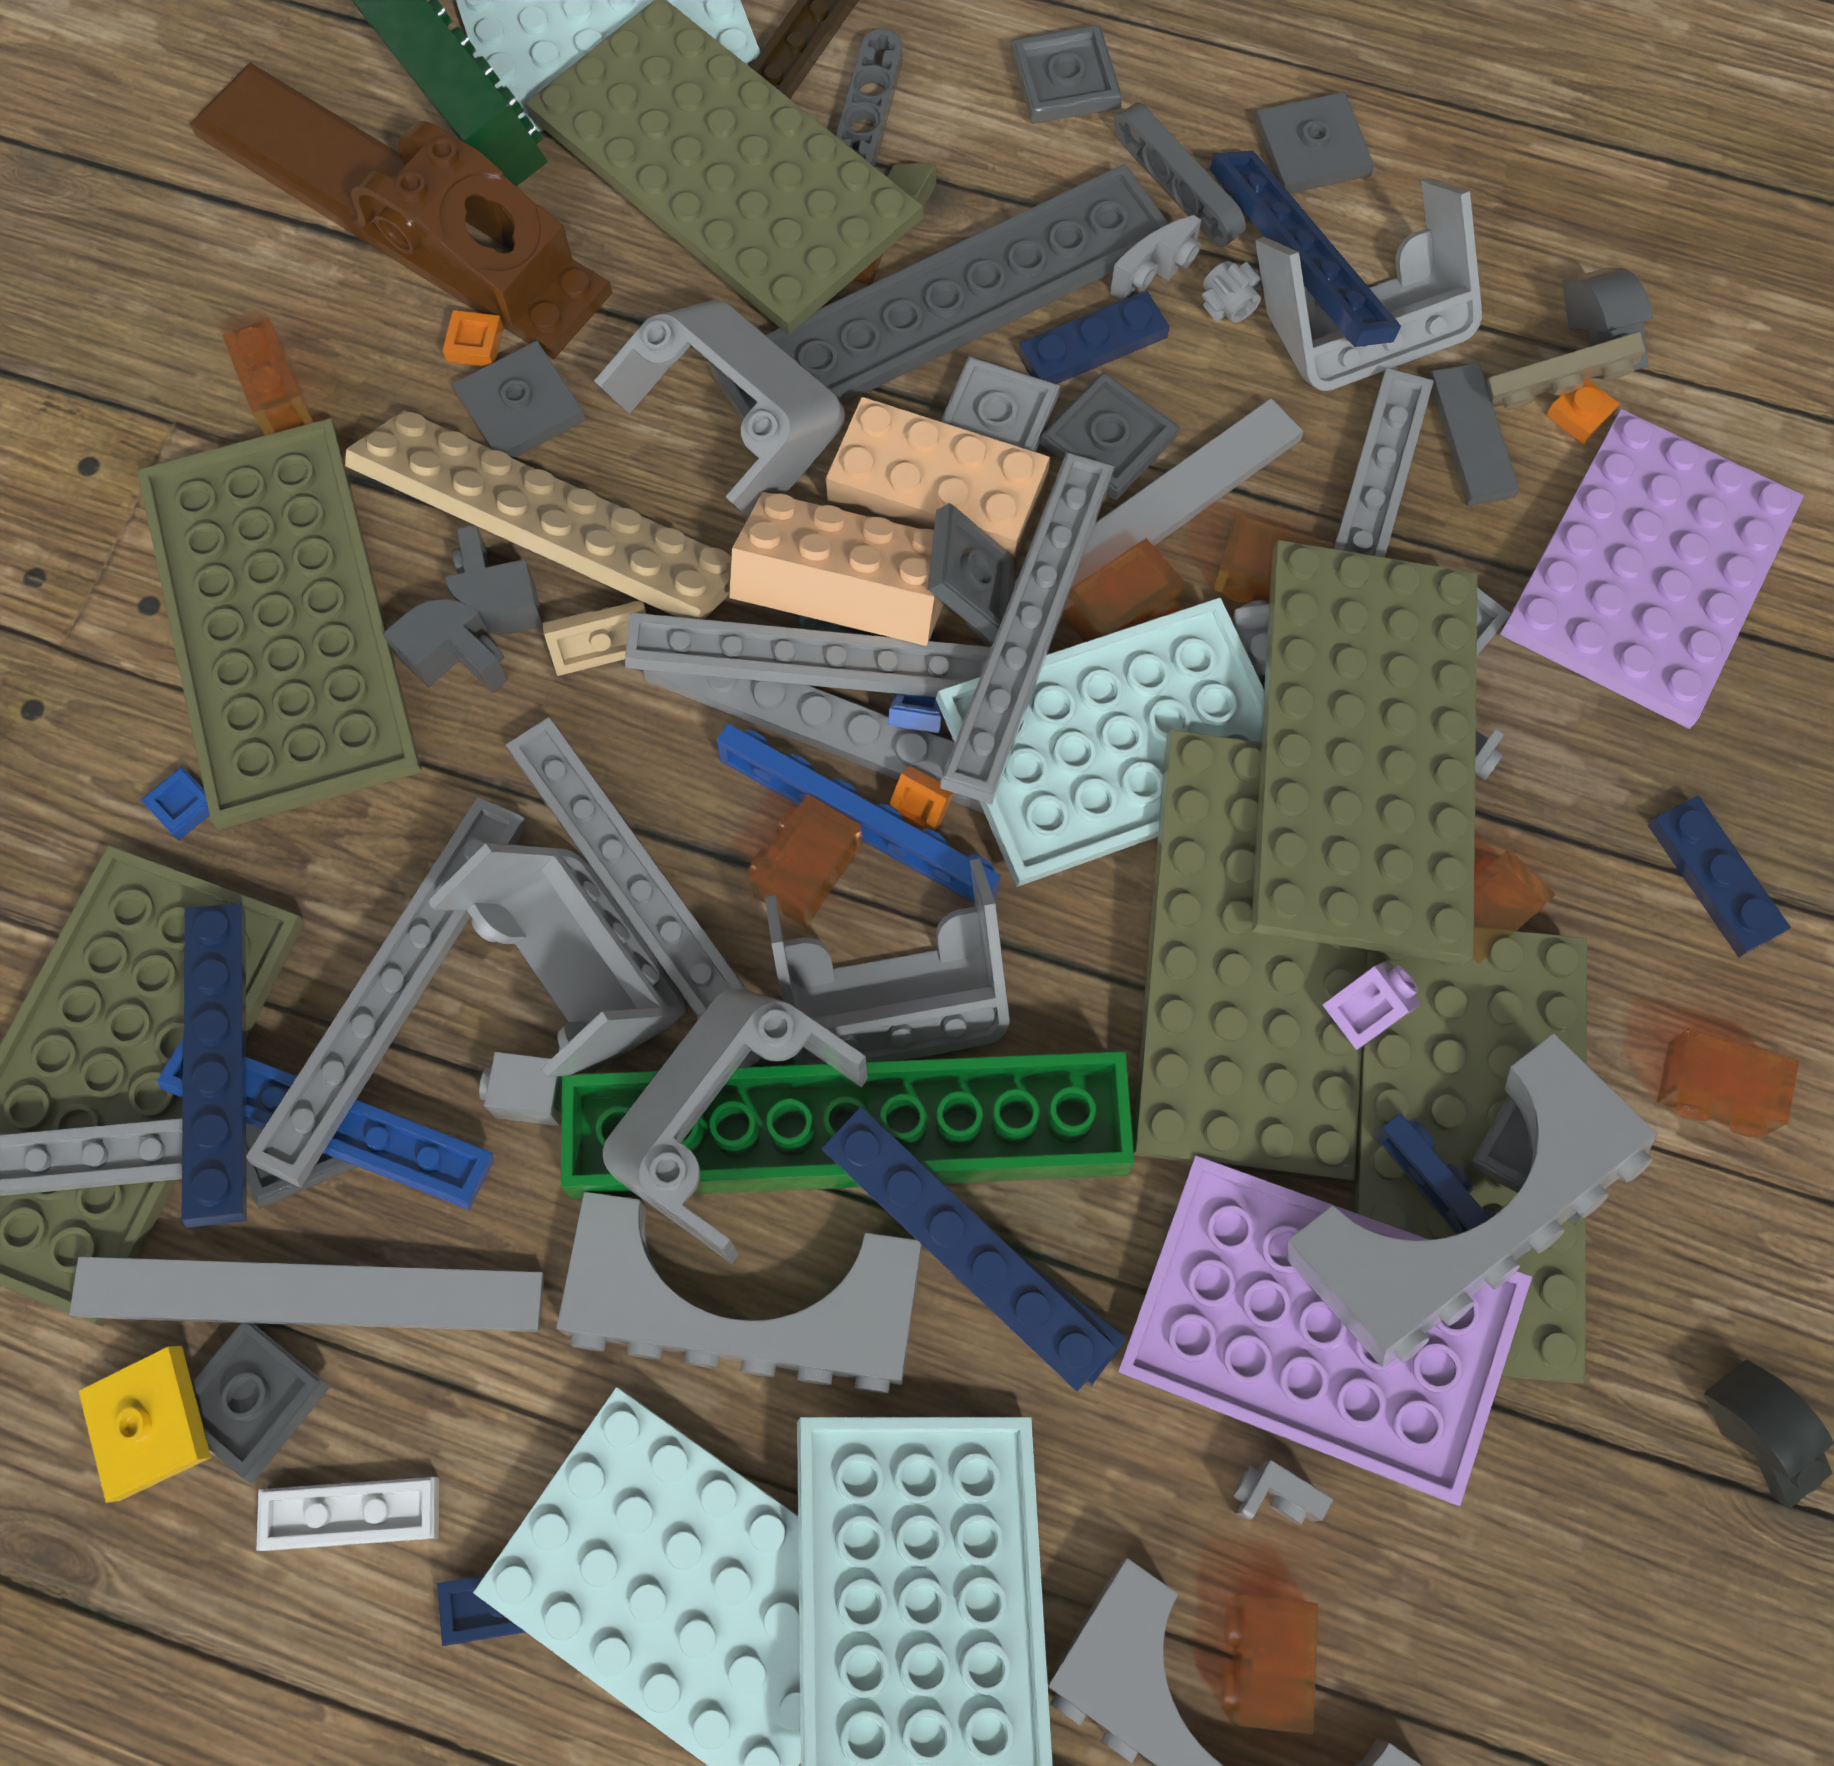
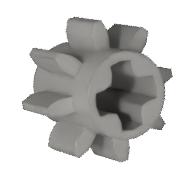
M1230 261L1219 264L1206 276L1203 282V287L1206 290L1202 294L1203 299L1206 301L1203 304L1204 308L1216 322L1220 321L1224 316L1234 323L1244 320L1260 304L1261 297L1258 292L1262 290V287L1258 282L1261 280V277L1247 261L1239 268Z

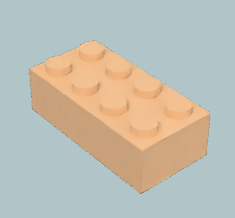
M861 397L826 477L828 505L838 507L842 511L863 516L882 517L893 523L934 530L936 510L951 503L1014 556L1016 566L1047 488L1050 457Z
M762 492L732 547L729 598L927 646L944 602L928 590L934 530L918 529L893 523L882 517H868L842 511L840 508L831 505L821 506L800 501L785 494Z

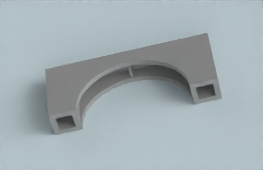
M1552 1034L1510 1067L1505 1091L1514 1100L1527 1124L1532 1148V1162L1529 1176L1511 1202L1498 1214L1485 1223L1455 1236L1435 1240L1411 1241L1395 1239L1367 1230L1354 1223L1332 1205L1288 1240L1287 1260L1382 1368L1395 1357L1402 1363L1412 1358L1429 1341L1425 1334L1441 1320L1447 1326H1450L1462 1318L1475 1304L1471 1296L1486 1284L1493 1290L1503 1285L1520 1268L1516 1260L1531 1248L1538 1254L1548 1249L1564 1233L1565 1229L1561 1224L1576 1212L1582 1218L1590 1215L1608 1198L1609 1193L1605 1190L1620 1177L1626 1183L1632 1181L1652 1162L1653 1158L1648 1153L1657 1133L1555 1034Z
M584 1192L556 1328L564 1335L572 1337L570 1346L586 1350L604 1351L606 1342L628 1345L627 1355L661 1360L662 1350L685 1353L683 1363L706 1368H718L719 1359L741 1362V1372L774 1377L776 1367L798 1370L797 1380L820 1385H831L833 1376L855 1379L854 1389L881 1394L889 1393L890 1384L902 1386L922 1252V1244L918 1240L865 1233L859 1255L850 1272L830 1294L807 1309L781 1318L759 1321L734 1320L705 1312L691 1305L665 1284L657 1272L648 1249L646 1237L647 1209L640 1200Z
M1123 1558L1048 1677V1687L1056 1692L1050 1704L1080 1726L1088 1715L1106 1728L1107 1731L1101 1741L1131 1763H1133L1137 1754L1140 1753L1157 1766H1223L1198 1743L1188 1730L1178 1713L1167 1684L1163 1656L1164 1634L1171 1608L1178 1594L1128 1558ZM1376 1739L1369 1751L1353 1766L1421 1765L1392 1744Z

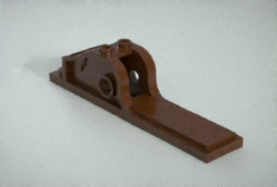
M251 62L190 123L195 136L478 313L500 316L504 329L528 344L537 340L546 355L552 359H555L612 294L610 281L572 259L564 226L540 204L537 205L480 151L433 123L417 121L399 140L400 153ZM465 222L504 246L508 244L514 249L509 253L503 254L497 252L494 248L478 244L469 235Z

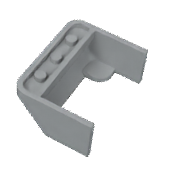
M1432 178L1421 181L1427 228L1410 234L1399 245L1395 256L1397 278L1370 287L1372 292L1401 325L1395 341L1392 343L1354 347L1346 340L1342 331L1320 306L1315 307L1314 297L1303 283L1299 252L1266 237L1255 240L1268 317L1305 382L1322 391L1333 390L1385 371L1386 368L1390 369L1459 344L1475 334L1482 320V305L1470 191Z
M709 300L652 316L640 326L594 382L630 414L671 365L692 345L756 400L757 403L742 422L741 437L746 447L759 459L726 495V498L749 518L762 492L786 494L834 439L844 424V408L827 387L724 301Z
M485 843L428 900L433 910H467L472 917L473 928L483 939L489 942L497 941L503 944H515L569 1023L559 1030L557 1034L560 1045L559 1052L541 1068L547 1078L596 1072L668 1029L686 1012V1004L683 997L591 867L580 856L570 850Z
M981 859L970 860L975 907L952 911L940 921L936 930L938 950L833 969L829 949L817 939L803 937L784 941L776 895L765 897L771 944L782 1002L794 1006L865 1055L866 1062L903 1061L985 1046L999 1040L1008 1029L1009 1012L996 904ZM804 1047L793 1056L796 1065L827 1064Z
M744 989L724 991L709 1005L609 1135L603 1148L604 1164L617 1181L732 1264L739 1254L731 1240L684 1206L699 1184L700 1167L694 1154L682 1145L681 1142L751 1050L764 1059L783 1061L795 1056L804 1047L860 1087L868 1079L865 1055L788 1003Z

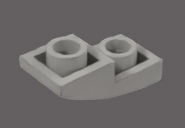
M1194 215L1179 219L1154 231L1134 245L1114 264L1110 294L1122 301L1132 297L1138 289L1144 291L1156 274L1169 281L1181 266L1185 269L1188 268L1196 258L1201 247V243L1197 241L1201 219Z

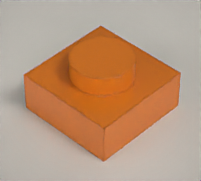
M453 310L442 350L446 361L484 367L494 363L504 328L501 317L498 315Z
M1588 379L1583 380L1584 386L1580 389L1562 394L1551 405L1546 414L1548 418L1583 445L1615 414L1620 406L1619 402Z
M908 766L899 777L889 806L902 815L904 822L920 831L927 828L938 832L954 793L941 789V782L912 766Z

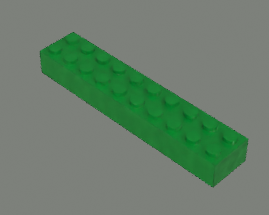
M1126 1051L866 1062L868 1079L862 1087L829 1064L737 1068L681 1142L682 1145L694 1154L700 1167V1181L692 1195L861 1187L822 1150L824 1145L861 1106L943 1184L1128 1176L1134 1164ZM659 1071L562 1076L561 1188L572 1200L583 1199L584 1192L624 1198L639 1197L610 1174L604 1164L603 1148L609 1135Z

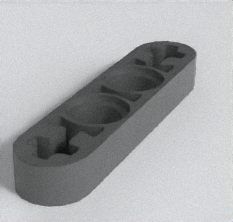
M888 29L870 31L861 42L836 134L850 148L858 150L859 155L874 167L877 162L902 67V41L895 32ZM880 51H885L882 67L876 65L875 56H878ZM876 83L881 85L884 91L878 95L869 96L861 92L860 89L866 84ZM858 120H868L875 125L873 129L865 133H859L850 128L851 124Z
M1135 103L1115 115V132L1124 148L1188 217L1194 215L1201 219L1200 230L1215 245L1219 247L1226 246L1244 234L1246 223L1242 211L1236 202L1143 104Z

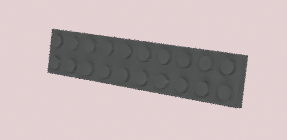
M1123 164L817 310L790 335L779 328L765 336L827 387L841 404H844L1113 273L1114 264L1128 250L1149 234L1169 223L1127 165ZM710 362L711 373L741 422H743L745 416L755 406L757 401Z

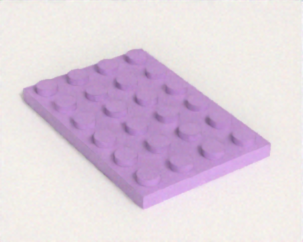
M1621 409L1500 635L1691 729L1703 711L1804 495Z
M1195 1156L1118 1372L1460 1506L1532 1276L1517 1271L1497 1289L1493 1290L1486 1284L1471 1296L1475 1304L1462 1318L1450 1326H1447L1441 1320L1425 1333L1429 1341L1417 1354L1403 1363L1395 1357L1382 1368L1287 1260L1288 1240L1330 1208L1332 1204ZM1335 1206L1354 1223L1377 1234L1411 1241L1429 1240Z

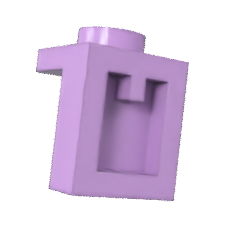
M1385 961L1372 967L1324 1003L1323 1006L1357 1050L1402 1017L1421 1006V1002L1415 995L1419 991L1418 987L1409 973L1401 966L1393 967L1389 961Z

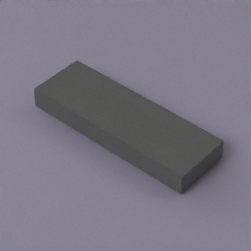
M1479 363L1432 371L1429 377L1430 380H1434L1431 389L1467 506L1515 498L1519 491V486Z

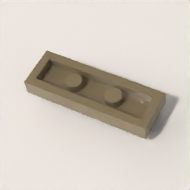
M1641 333L1630 334L1489 377L1487 389L1493 408L1504 405L1505 410H1512L1533 402V395L1553 390L1554 395H1562L1583 387V380L1603 375L1604 380H1613L1630 374L1635 370L1634 365L1640 363L1645 352Z

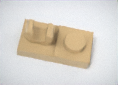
M630 601L627 604L611 608L606 607L599 611H590L542 623L544 636L557 676L624 660L630 613L646 614L643 601Z

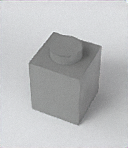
M495 1052L492 1068H485L481 1076L480 1099L485 1101L484 1107L495 1118L560 1126L562 1116V1076L546 1077L541 1068L550 1060L549 1058Z

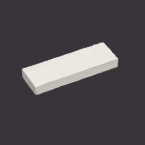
M438 1477L259 1489L256 1551L439 1538Z

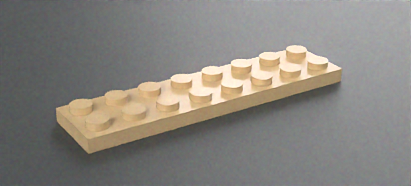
M403 410L346 449V467L676 617L704 620L730 594L732 556H729L724 550L709 547L685 536L677 529L667 528L642 517L632 509L622 508L597 497L590 490L580 489L559 480L547 471L535 469L511 458L505 452L492 450L468 439L467 436L460 432L450 431L434 424L420 414Z

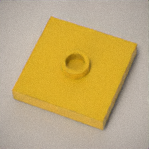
M168 1346L79 1390L106 1503L121 1501L211 1458L182 1346Z

